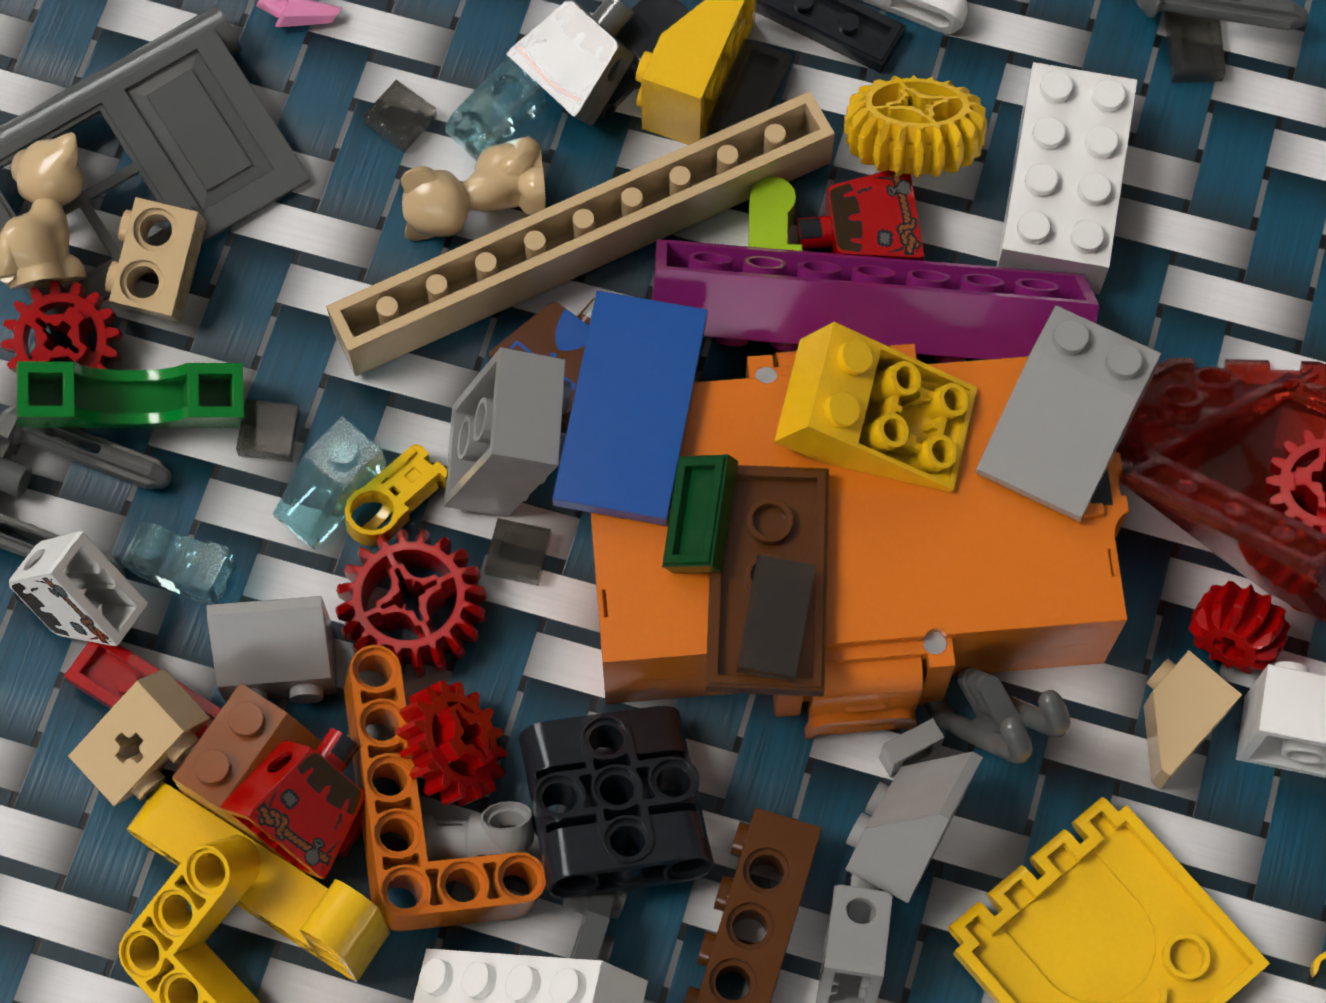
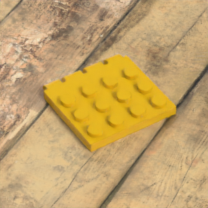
M1104 797L1098 799L1072 821L1073 828L1084 840L1081 844L1070 832L1063 829L1029 858L1032 866L1042 876L1040 879L1037 880L1025 866L1020 865L986 894L990 903L999 912L995 917L984 904L977 901L947 927L950 934L960 944L953 955L995 1003H1226L1270 964L1128 805L1118 812Z

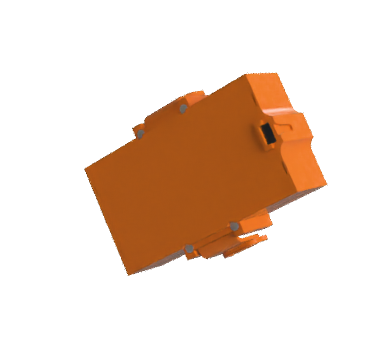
M915 344L889 346L917 359ZM797 351L776 352L774 365L772 355L748 356L745 379L695 382L680 456L729 454L738 460V465L829 469L824 696L773 695L775 717L798 716L801 713L802 702L810 701L808 708L809 721L804 728L805 739H814L815 736L905 728L911 730L917 727V706L930 701H943L951 677L956 676V673L964 667H973L985 673L1104 664L1127 621L1115 541L1129 512L1127 496H1121L1119 488L1122 473L1120 453L1115 452L1080 522L975 473L1029 356L928 364L977 387L954 491L951 492L824 464L775 443L774 440ZM670 511L667 526L590 512L605 703L613 704L735 694L705 692L710 572L672 573L662 567Z

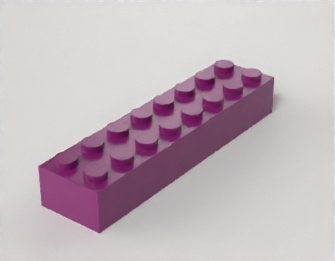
M657 239L652 300L708 309L704 337H715L717 343L727 346H744L748 344V340L770 342L771 347L779 350L795 351L798 349L801 338L832 322H836L887 346L915 344L916 354L933 355V359L936 361L950 363L966 361V358L988 360L1029 356L1055 305L1097 323L1099 303L1085 275L1079 273Z

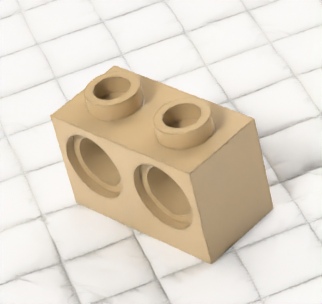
M135 197L132 210H125L119 226L118 237L120 241L124 242L119 262L113 261L110 264L106 276L105 290L111 293L109 302L122 310L181 323L207 224L203 216L197 211ZM159 222L171 223L172 234L169 240L160 246L149 245L148 233L151 227ZM146 273H156L159 279L156 292L147 298H138L135 294V284L138 278Z

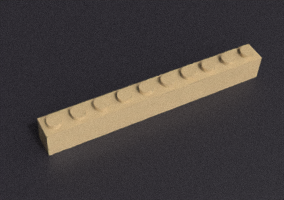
M809 91L327 305L326 308L333 332L356 377L652 244L657 239H663L749 200L751 188L759 180L775 176L790 182L830 164L835 133Z

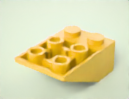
M832 322L801 338L799 341L774 442L824 464L951 492L954 491L977 387L841 324Z

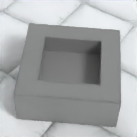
M932 718L884 743L879 759L889 777L897 774L901 766L919 763L938 753L945 737Z

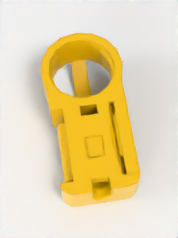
M419 444L410 446L370 482L354 491L347 499L344 509L347 532L353 540L361 545L378 546L376 539L379 535L385 536L389 542L398 530L410 521V513L439 489L438 485L446 489L447 469L439 461L432 465L429 460V452ZM370 502L383 504L379 512L362 527L353 521L352 514L359 506ZM392 513L391 521L388 525L378 529Z

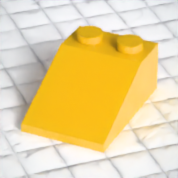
M704 0L660 35L653 53L644 52L635 80L641 83L636 106L642 108V129L686 145L705 138L755 24L756 0Z

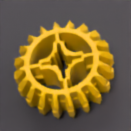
M914 74L911 78L902 79L893 76L890 81L877 79L873 81L872 85L859 87L858 93L850 96L846 116H844L846 144L850 147V154L860 157V163L875 165L876 170L879 172L890 170L894 171L896 176L913 174L916 178L920 174H931L939 177L943 171L956 173L960 167L972 165L974 158L981 156L987 131L986 108L981 105V98L970 94V89L954 87V83L950 80L939 82L935 81L933 76L928 79L917 78Z

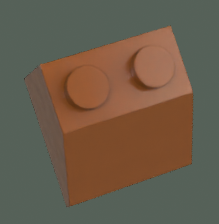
M240 683L172 778L182 794L270 850L220 807L231 793L280 743L287 740L310 746L316 750L321 741L289 713Z

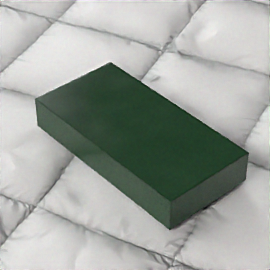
M729 454L679 456L662 567L672 573L722 572L738 460Z

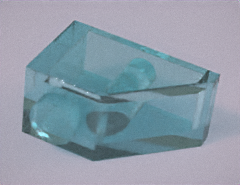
M341 416L303 455L273 512L274 517L315 550L345 519L344 509L347 499L351 494L364 487L387 467L382 449Z

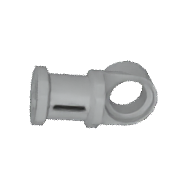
M499 802L486 808L482 814L471 815L469 820L436 821L433 815L422 816L428 861L520 852L531 846L535 840L531 809L520 802Z

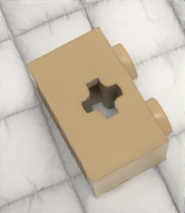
M164 668L137 680L68 757L113 806L134 795L141 801L148 797L160 782L166 779L160 771L170 761L176 764L192 751L199 741L195 734L210 717Z

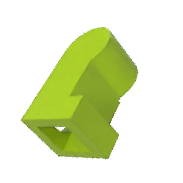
M775 176L766 177L757 181L751 188L748 247L802 251V244H788V230L794 220L796 195L792 185L783 178Z

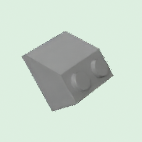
M322 596L206 605L217 688L225 702L228 701L240 683L265 699L289 698L291 702L297 704L317 703L324 699V695L337 694L335 630Z
M968 752L901 766L890 786L879 782L864 811L868 815L861 812L846 841V844L852 846L855 850L845 870L908 903L940 845L983 757L975 752Z

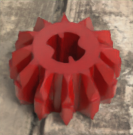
M1228 581L1224 586L1212 585L1209 591L1203 594L1191 616L1192 622L1189 630L1195 636L1193 644L1199 649L1208 651L1209 660H1219L1225 664L1227 670L1234 666L1244 673L1251 674L1255 669L1264 670L1268 664L1271 665L1276 661L1288 640L1287 634L1291 626L1285 620L1286 610L1281 606L1271 603L1272 595H1261L1255 592L1251 584L1247 588H1241L1235 582Z

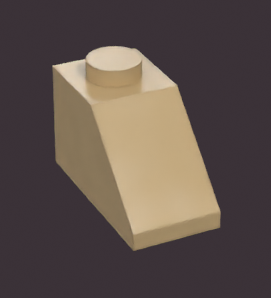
M1188 651L1177 664L1167 658L1146 683L1153 689L1144 704L1151 782L1160 790L1242 696L1240 692L1191 651Z

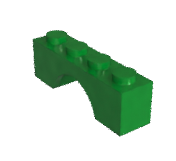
M17 361V428H239L244 418L243 363H185L175 367L154 370H109L87 367L76 362Z

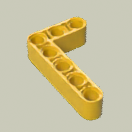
M164 782L158 784L126 829L143 844L176 866H179L195 847L232 835L248 838L259 851L261 859L260 872L236 905L352 981L357 982L390 934L380 910L362 894L336 879L329 889ZM220 859L221 869L225 873L224 864Z
M232 835L195 847L188 853L124 934L119 944L121 965L154 1003H261L205 943L256 880L260 872L261 859L259 851L248 838ZM220 859L224 864L225 873L221 869ZM187 901L191 905L192 913L189 910ZM194 985L197 988L198 995L195 992Z

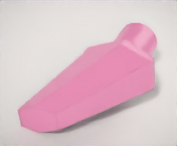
M258 0L256 7L278 18L275 24L278 28L332 23L342 7L315 0Z

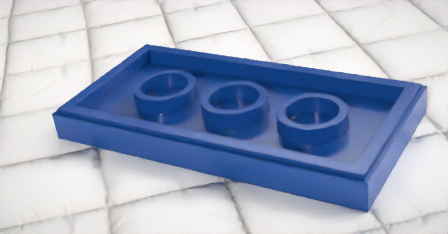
M602 291L596 292L552 498L553 506L667 526L678 458L681 455L708 318V309Z

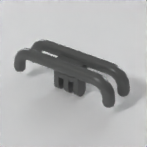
M973 667L962 668L956 673L959 686L977 716L975 719L971 720L960 715L952 708L945 697L943 701H930L923 704L935 722L948 734L1014 764L1026 763L1033 751L1031 739L1025 726L1049 737L1060 738L1067 734L1071 724L1067 707L1062 697L1056 691L1047 690L1042 692L1038 700L1039 707L1008 695L998 677Z

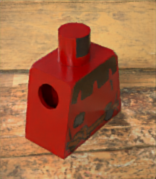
M887 170L834 184L827 188L825 216L797 219L798 242L802 244V250L830 247V252L834 254L924 260L911 174L896 176L894 171Z
M330 728L316 750L310 746L286 740L280 743L223 802L220 808L280 858L304 873L324 879L329 873L364 801L363 790L342 773L359 749V746L350 737L334 728Z

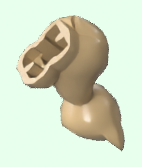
M70 132L55 139L34 142L27 149L18 151L13 157L11 174L17 182L18 192L25 200L33 204L27 213L10 219L0 232V281L10 287V289L33 288L34 286L44 288L50 287L52 281H58L61 285H66L86 279L83 264L77 257L69 253V227L62 207L71 203L79 196L84 186L82 170L78 162L76 135Z
M529 136L498 145H491L482 150L475 164L473 174L463 183L448 170H433L426 166L412 168L406 171L401 178V184L404 189L402 211L406 221L405 238L409 241L425 240L434 236L451 237L455 235L465 225L469 210L499 212L520 207L526 214L532 215L545 209V181L540 143Z

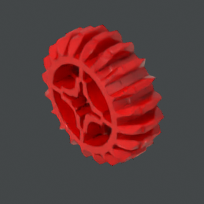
M401 528L397 535L399 543L389 546L387 538L379 535L376 539L379 548L377 553L373 554L369 549L360 547L358 556L363 564L362 567L346 564L344 572L351 582L338 584L336 592L338 597L345 602L338 605L335 611L337 618L346 622L341 628L344 640H356L353 646L354 654L361 648L369 645L384 646L398 657L402 674L405 671L406 664H412L416 677L422 678L425 676L426 671L424 663L434 661L435 668L443 672L447 668L444 654L449 652L457 659H462L465 656L464 647L459 640L467 642L477 641L479 638L478 630L472 624L485 621V609L477 604L486 600L487 596L485 587L475 585L481 579L479 568L477 566H466L469 561L466 550L462 548L451 553V540L446 536L439 539L434 546H431L430 532L425 529L418 535L417 542H410L407 531ZM406 568H426L439 573L442 577L438 578L436 574H433L429 577L419 578L411 575ZM389 576L392 583L391 589L387 595L376 601L377 607L367 611L368 602L373 590L379 582ZM401 586L406 588L409 597L415 596L417 603L419 601L420 606L418 608L422 621L417 619L413 610H407L406 604L404 605L403 602L404 595ZM457 595L456 604L451 616L435 632L431 624L432 616L437 610L446 606V599ZM385 628L387 632L399 628L408 629L415 634L417 640L394 639L384 635L379 630Z

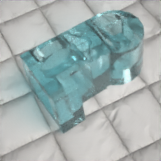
M507 57L453 112L446 124L445 132L477 161L482 150L491 145L501 144L507 135L510 136L528 118L532 121L535 120L548 107L542 88L510 57Z
M140 522L121 561L125 568L137 576L204 605L220 603L237 567L229 548L209 540L206 544L183 534L177 535L164 527L150 522Z

